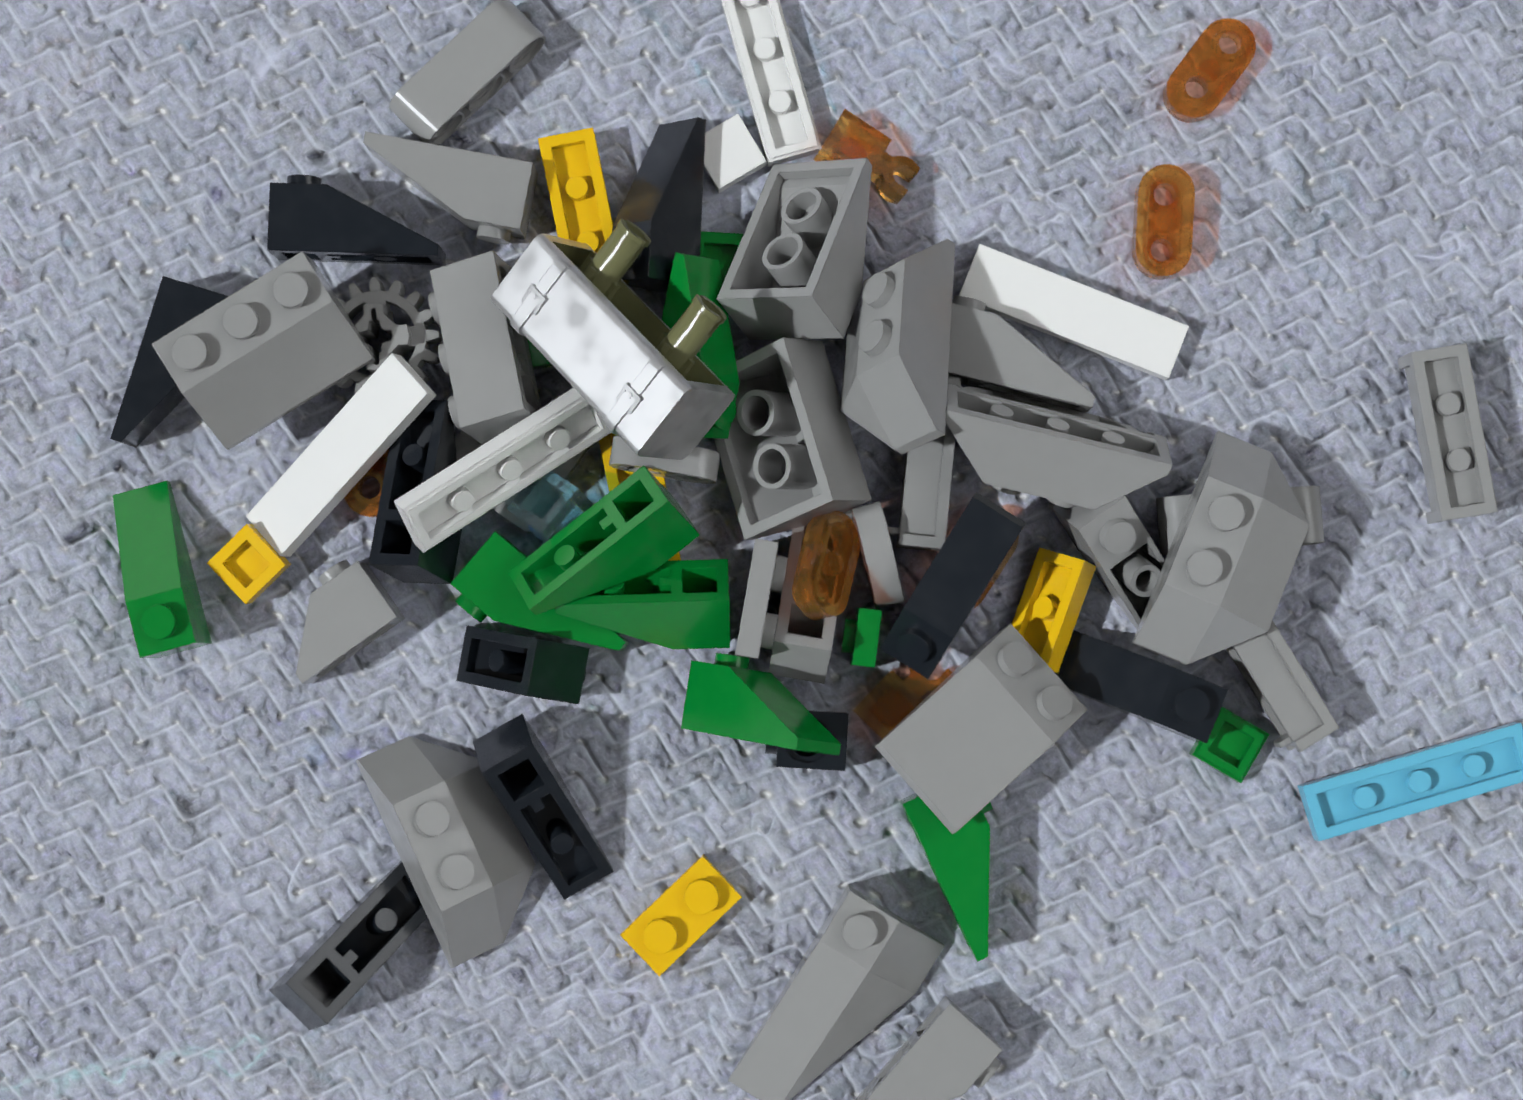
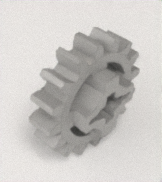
M377 277L371 278L368 292H363L355 283L348 285L351 299L346 303L339 298L337 299L351 320L363 310L364 315L354 326L375 360L367 364L370 376L356 371L338 382L337 385L346 389L356 382V393L391 353L404 357L407 352H413L408 364L427 383L430 379L422 370L425 362L429 364H439L440 362L439 357L430 351V344H437L443 341V338L439 331L428 329V326L435 321L431 310L418 311L425 298L415 291L405 299V285L397 280H394L388 291H385L382 281ZM390 305L404 310L410 316L414 326H408L407 324L397 325L394 323ZM381 328L392 336V339L382 343V352L379 353V351L369 345V340L378 338L379 329Z

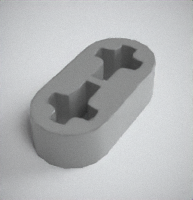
M617 435L613 436L609 465L613 468L629 472H636L644 465L657 477L693 483L714 484L717 481L720 453L695 447L689 456L682 460L641 457Z
M878 501L851 508L875 608L880 609L903 603L902 587L881 503Z

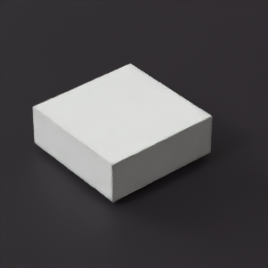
M739 114L705 132L704 169L718 193L767 165L765 157Z

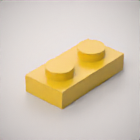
M1039 547L1012 625L1055 673H1058L1096 566L1085 560Z
M703 854L624 929L620 936L658 976H661L742 898V894Z

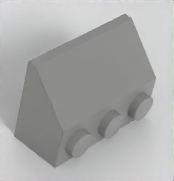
M303 251L152 343L153 348L183 396L227 450L240 444L375 360L320 269Z
M783 337L737 360L740 384L736 398V415L731 423L728 439L714 438L718 453H720V460L744 540H753L829 520L851 510V508L871 501L870 492L846 415L840 411L841 399L823 341Z

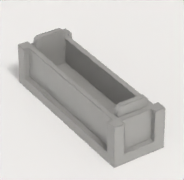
M1467 343L1410 352L1398 358L1399 370L1405 369L1431 509V512L1426 513L1427 524L1498 512Z
M948 377V383L961 386V378ZM947 424L945 425V435L917 447L905 455L899 527H888L889 535L897 536L896 548L939 552L946 540L955 437Z
M1273 620L1268 632L1226 649L1280 735L1279 738L1273 741L1276 747L1282 748L1285 746L1287 750H1292L1296 747L1298 752H1302L1340 728Z

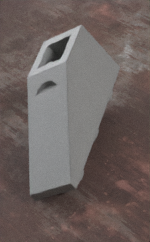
M1124 495L1095 510L1080 506L1073 508L1054 506L1052 510L1080 554L1087 562L1096 566L1094 573L1134 627L1138 629L1165 560L1126 496Z

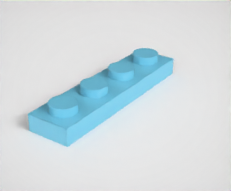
M1512 722L1297 785L1313 839L1316 841L1326 840L1523 782V727L1520 722Z

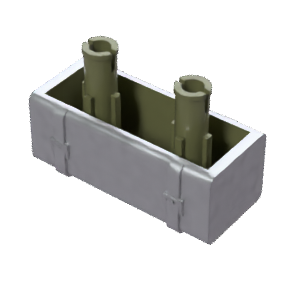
M623 218L619 220L617 227L597 253L586 243L547 234L537 235L494 291L491 301L508 317L510 325L520 335L525 336L604 419L605 426L613 434L619 435L638 456L685 459L735 397V394L696 356L719 325L724 323L727 316L710 299L696 294L692 300L693 302L670 329L622 280V277L644 248L648 247L651 243L649 236L629 220H624Z

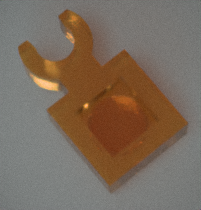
M844 109L837 118L813 159L815 161L867 158L872 164L871 181L875 183L877 192L884 200L893 204H898L908 191L903 185L895 181L893 175H897L910 183L920 170V167L912 159L906 156L893 157L885 152L892 139L847 109Z
M909 668V675L902 680L893 670H890L852 711L883 739L923 701L921 697L927 691L936 689L952 672L949 669H945L938 678L928 680Z

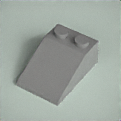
M867 158L773 164L717 297L718 302L749 340L781 339L783 337L795 339L844 338L862 292L872 164Z
M1010 623L974 651L875 745V748L944 826L954 834L1045 753L1087 711V708Z

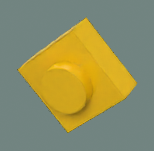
M246 524L207 562L212 570L245 604L253 603L291 565L285 557L278 555L253 524Z

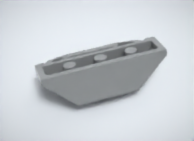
M949 239L917 252L864 280L861 295L846 332L840 411L900 454H905L945 435L955 243Z
M948 383L946 424L982 482L992 485L1000 492L1017 495L1022 492L1047 498L1051 503L1064 508L1080 506L1095 510L1169 475L1173 464L1165 436L1152 432L1143 433L1132 426L1036 400L990 389L970 386L963 388L962 386Z
M1221 431L1216 432L1132 641L1133 644L1188 665L1268 632L1310 526L1272 452Z
M408 736L357 759L356 763L450 967L454 968L504 943L536 864L519 829L481 773L478 758Z

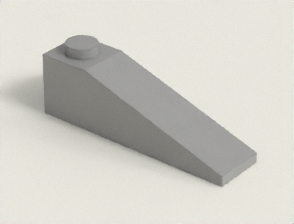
M847 884L728 1081L759 1100L792 1099L916 994L945 945Z

